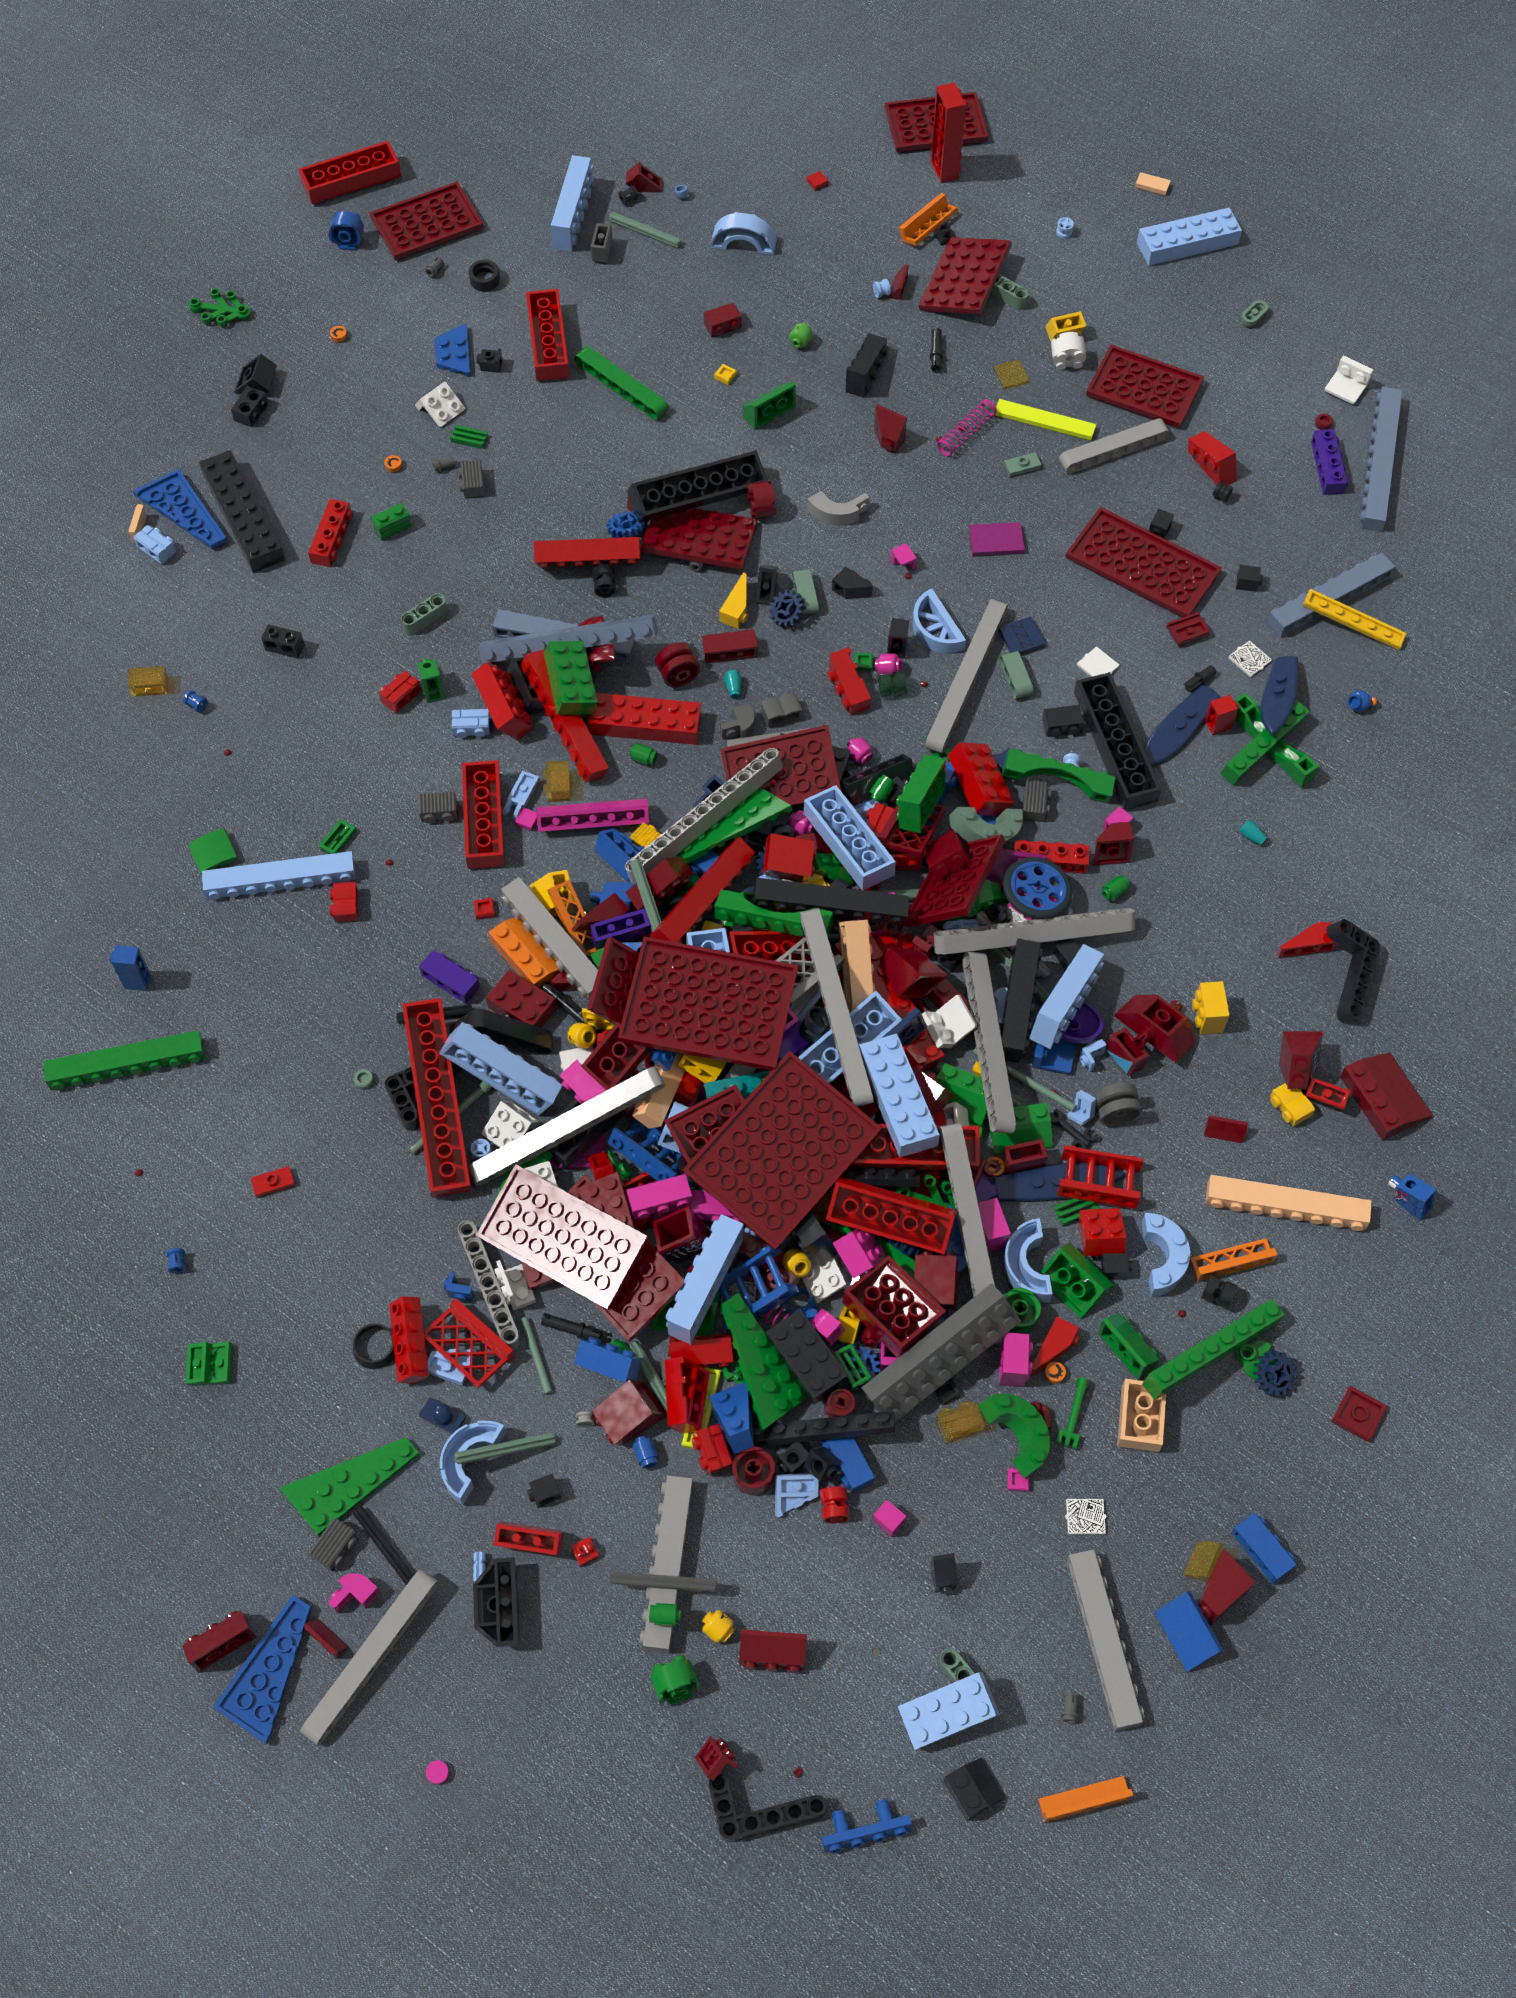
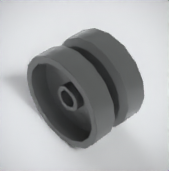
M1132 1083L1112 1084L1098 1090L1094 1095L1102 1125L1120 1126L1131 1123L1142 1116V1106L1140 1101L1137 1100L1139 1097L1138 1091Z

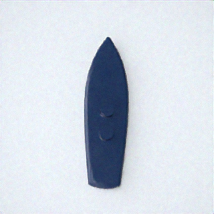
M1296 656L1276 658L1264 688L1261 701V719L1265 729L1271 736H1274L1286 723L1295 705L1298 686V657Z
M1201 685L1172 710L1156 727L1144 748L1151 767L1172 757L1193 737L1205 721L1210 701L1220 698L1216 691Z
M1067 1163L996 1176L992 1180L998 1190V1201L1069 1199L1057 1196L1060 1179H1066ZM1088 1163L1075 1164L1074 1181L1086 1183ZM1095 1165L1094 1184L1106 1185L1107 1166ZM1115 1169L1114 1183L1125 1175L1124 1172Z

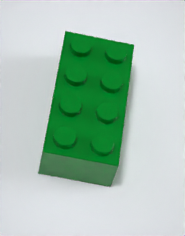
M549 641L544 652V658L557 715L592 714L597 704V698L584 641Z
M924 755L922 760L917 763L916 770L911 773L908 784L904 785L902 794L897 797L899 829L921 833L946 789V759Z

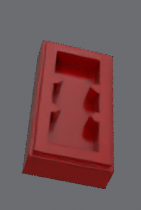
M289 1166L251 1178L256 1198L295 1186Z

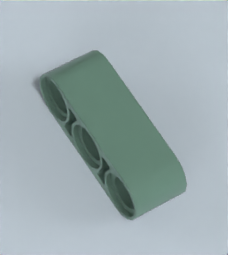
M999 274L990 295L1017 310L1025 309L1028 301V290Z
M810 569L793 571L792 579L795 592L802 595V598L806 601L804 605L807 608L802 612L805 615L819 613L818 600Z
M434 594L404 613L401 617L404 633L414 635L443 617L447 613L445 597L442 594Z
M1016 651L1000 655L1001 668L1014 699L1033 695V686L1020 653Z
M949 1648L941 1653L939 1666L952 1683L959 1681L958 1675L961 1673L966 1674L968 1677L975 1674L956 1650ZM951 1656L954 1658L955 1664L947 1665L943 1658Z

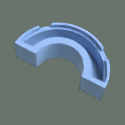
M735 212L724 216L716 223L710 248L726 249L731 241L742 239L752 243L757 248L758 253L774 255L777 242L776 234L766 221L755 214Z
M1145 1213L1142 1219L1144 1241L1157 1244L1164 1251L1166 1257V1264L1160 1268L1153 1269L1148 1278L1150 1296L1158 1297L1172 1291L1184 1277L1190 1261V1247L1184 1232L1176 1223L1162 1215Z
M1040 1218L1023 1223L1010 1236L1004 1253L1003 1268L1005 1276L1013 1289H1028L1035 1294L1034 1296L1040 1303H1050L1052 1297L1050 1276L1035 1272L1028 1265L1026 1254L1031 1249L1041 1246L1043 1234Z
M477 1421V1423L470 1425L466 1424L456 1430L446 1441L440 1457L441 1475L448 1492L461 1505H464L474 1486L471 1479L464 1474L465 1463L457 1464L454 1454L460 1451L501 1443L506 1434L504 1425L494 1421Z

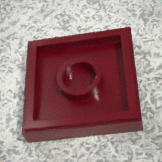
M1349 1386L1331 1422L1369 1443L1388 1406Z

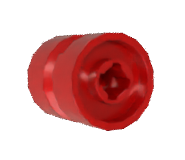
M834 1486L820 1490L821 1504L824 1505L822 1508L823 1522L841 1523L849 1520V1506L845 1504L848 1501L847 1488Z

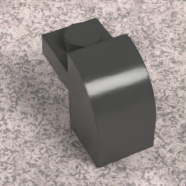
M751 704L733 707L734 720L720 724L722 740L731 739L738 735L741 738L750 737L754 731V712Z

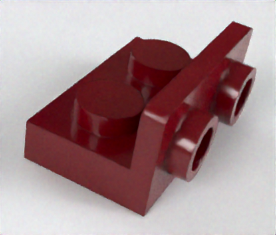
M712 1736L709 1737L700 1749L695 1759L705 1775L714 1781L717 1775L723 1772L726 1763L736 1769L739 1764L735 1759L736 1754L729 1749L730 1745L723 1739L719 1738L716 1740Z

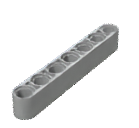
M1155 419L1067 450L1059 456V461L1065 471L1071 474L1162 442L1170 436V431L1162 419Z
M468 1220L463 1221L458 1225V1234L498 1335L511 1349L515 1350L520 1345V1337L480 1237L476 1236L478 1231L475 1224ZM466 1230H472V1233L469 1235L463 1234ZM473 1247L479 1248L477 1252H470ZM479 1265H486V1268L483 1270L477 1269ZM487 1282L494 1283L489 1288L484 1287ZM494 1300L501 1301L498 1305H491ZM500 1318H508L505 1323L498 1322ZM509 1335L515 1336L512 1341H506L505 1339Z

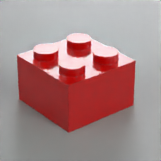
M1120 1208L1080 1210L1078 1228L1084 1256L1125 1253L1127 1237Z

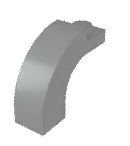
M822 491L807 499V510L819 521L830 525L841 526L859 521L860 513L865 512L869 508V496L866 493L847 503L833 502Z

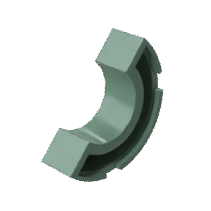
M957 807L948 816V821L957 835L967 842L1002 834L1005 838L1003 848L1021 829L1023 812L1022 809H1005L996 818V824H990L977 815L974 807Z

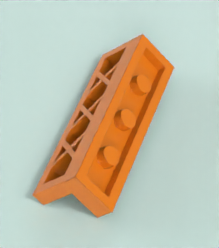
M940 193L899 227L902 242L915 246L918 245L941 224L957 213L958 207L949 205L946 194Z
M570 880L548 889L547 893L565 932L586 956L598 951L595 948L588 951L584 949L583 942L585 937L592 940V937L586 935L587 931L590 934V930L584 931V934L572 931L577 920L581 919L578 918L579 914L582 918L586 914ZM567 885L570 891L568 899L561 897L557 889ZM569 903L577 906L578 912L576 917L568 914L567 907Z
M1265 1238L1191 1257L1190 1263L1197 1282L1209 1279L1211 1274L1219 1277L1272 1263L1277 1257V1252L1275 1248L1270 1249ZM1263 1245L1265 1250L1253 1252L1255 1247ZM1237 1251H1242L1248 1254L1236 1258L1234 1257ZM1218 1256L1229 1259L1217 1263L1214 1262ZM1205 1261L1209 1265L1198 1267L1196 1262Z
M1122 1776L1039 1798L1038 1803L1045 1823L1130 1800L1133 1797L1132 1789H1128L1125 1778Z

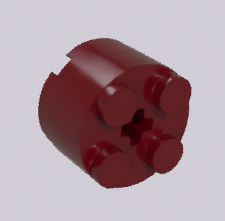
M771 480L747 485V499L751 503V518L776 515V507L773 508L776 500Z
M748 1448L739 1452L732 1464L733 1481L739 1491L748 1495H758L771 1488L775 1477V1464L772 1456L762 1448ZM755 1468L756 1473H752L751 1469Z

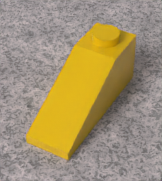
M746 573L741 575L719 610V621L736 629H739L748 617V614H746Z

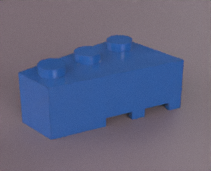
M614 828L600 831L594 850L629 882L630 879L625 870V864L645 847L641 846L640 848L632 843L633 840Z
M745 1382L709 1396L714 1415L734 1454L753 1447L752 1396L747 1391Z

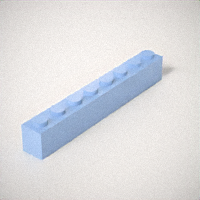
M352 851L202 871L204 894L206 899L212 900L222 897H237L245 894L254 895L260 892H275L276 890L283 889L292 890L298 887H312L320 884L329 885L336 882L356 880L355 860Z

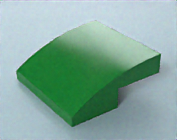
M224 828L205 834L188 844L201 874L202 871L213 870L218 866L224 868L238 859Z
M227 1341L214 1344L208 1342L188 1344L185 1384L219 1385L231 1383L233 1343Z

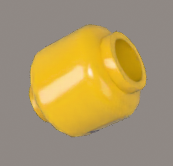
M575 1023L568 1031L569 1043L577 1048H590L595 1043L596 1031L589 1024Z
M797 1248L791 1249L784 1254L782 1265L786 1271L794 1273L797 1278H802L809 1273L811 1261L802 1250Z
M716 1610L714 1613L709 1611L702 1619V1622L705 1623L702 1627L703 1633L715 1643L720 1641L724 1643L735 1630L733 1628V1620L722 1610Z

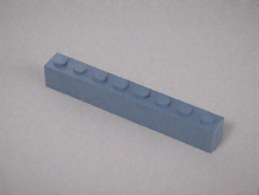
M1383 553L1376 556L1373 555L1367 561L1358 563L1354 568L1343 571L1335 578H1330L1323 585H1317L1313 590L1340 603H1345L1391 578L1395 566ZM1306 592L1302 593L1297 599L1290 600L1284 606L1275 608L1270 612L1268 624L1280 638L1321 616V614L1302 606L1307 595Z
M498 609L492 627L494 637L507 638L577 627L578 624ZM635 640L611 643L615 649V661L631 664L636 648ZM586 647L585 650L588 655L591 651L590 647Z

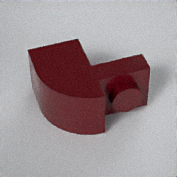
M930 923L922 936L916 935L912 942L916 944L914 949H918L927 958H932L936 954L934 933L945 930L935 923Z

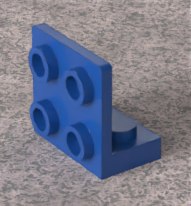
M1060 1039L1059 1043H1054L1051 1049L1037 1043L1032 1067L1070 1074L1076 1043Z

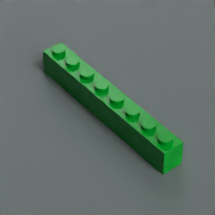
M198 1030L43 1061L45 1082L49 1089L61 1090L68 1086H81L84 1083L101 1082L103 1079L120 1078L128 1074L137 1075L143 1071H157L164 1067H177L189 1062L197 1063L200 1060L206 1059L203 1038Z
M1270 1299L1149 1373L1142 1385L1151 1397L1157 1400L1238 1350L1243 1345L1277 1326L1285 1314L1274 1300Z

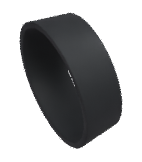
M378 1323L368 1324L359 1329L353 1339V1354L356 1361L368 1369H380L390 1364L395 1358L392 1331ZM373 1328H381L388 1331L392 1338V1345L387 1355L374 1361L363 1359L358 1355L355 1345L362 1333Z

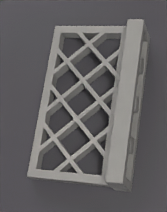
M805 937L776 960L783 963L802 965V972H797L796 977H802L803 982L800 984L795 983L790 1003L791 1010L819 988L816 973L805 972V966H813L812 961H805L804 954H810L809 949H804V944L807 943ZM793 953L801 954L802 960H791V955ZM833 954L838 972L841 970L844 958L839 954L837 956Z

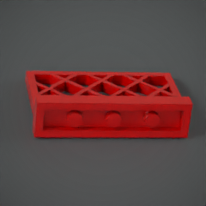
M454 1299L450 1303L451 1307L424 1331L425 1341L479 1389L503 1365L509 1364L515 1358L514 1352L458 1299ZM450 1315L456 1318V1325L445 1326V1320ZM442 1330L441 1339H431L428 1335L433 1331ZM444 1330H456V1339H444ZM459 1330H469L471 1338L459 1339ZM456 1343V1352L447 1353L444 1351V1344ZM459 1343H470V1352H458ZM473 1343H483L485 1351L473 1352ZM470 1356V1366H461L458 1363V1357ZM473 1356H485V1365H473ZM487 1356H497L500 1361L496 1365H487ZM484 1370V1376L477 1381L472 1376V1371Z

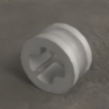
M590 1411L578 1412L576 1414V1418H578L576 1425L579 1427L595 1425L593 1420L595 1417L594 1413Z

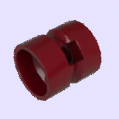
M846 1389L833 1391L824 1403V1412L827 1417L848 1416L855 1405L853 1395Z

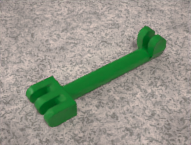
M1077 1378L1075 1385L1077 1391L1066 1430H1059L1056 1444L1060 1445L1062 1437L1066 1438L1065 1447L1069 1446L1070 1439L1074 1440L1072 1449L1075 1450L1080 1435L1074 1433L1084 1393L1085 1390H1088L1090 1382L1086 1378Z

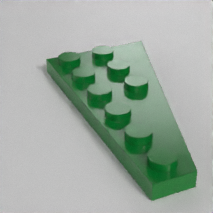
M759 787L676 856L683 857L686 863H690L708 854L710 849L716 846L720 848L725 845L726 841L732 838L736 840L738 837L759 828L761 823L769 819L773 821L778 818L777 815L783 812L789 813L793 811L790 804Z
M737 1293L723 1302L721 1308L727 1327L731 1330L734 1339L732 1342L733 1347L737 1349L740 1358L738 1360L747 1391L751 1393L754 1402L752 1407L754 1413L757 1412L760 1422L758 1426L760 1431H762L806 1399V1396L740 1294Z
M405 1437L282 1486L280 1490L319 1537L334 1517L338 1520L343 1518L420 1454Z

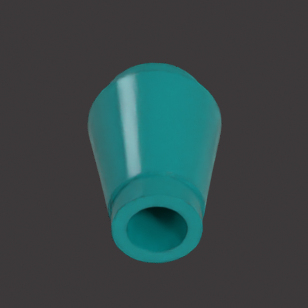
M737 670L726 672L724 677L731 698H739L741 696L742 676Z
M1249 819L1239 830L1242 836L1258 843L1260 846L1267 839V836L1254 821L1251 822Z

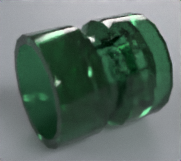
M903 670L894 671L892 675L889 673L878 674V687L881 697L892 696L893 692L896 695L907 693V681Z

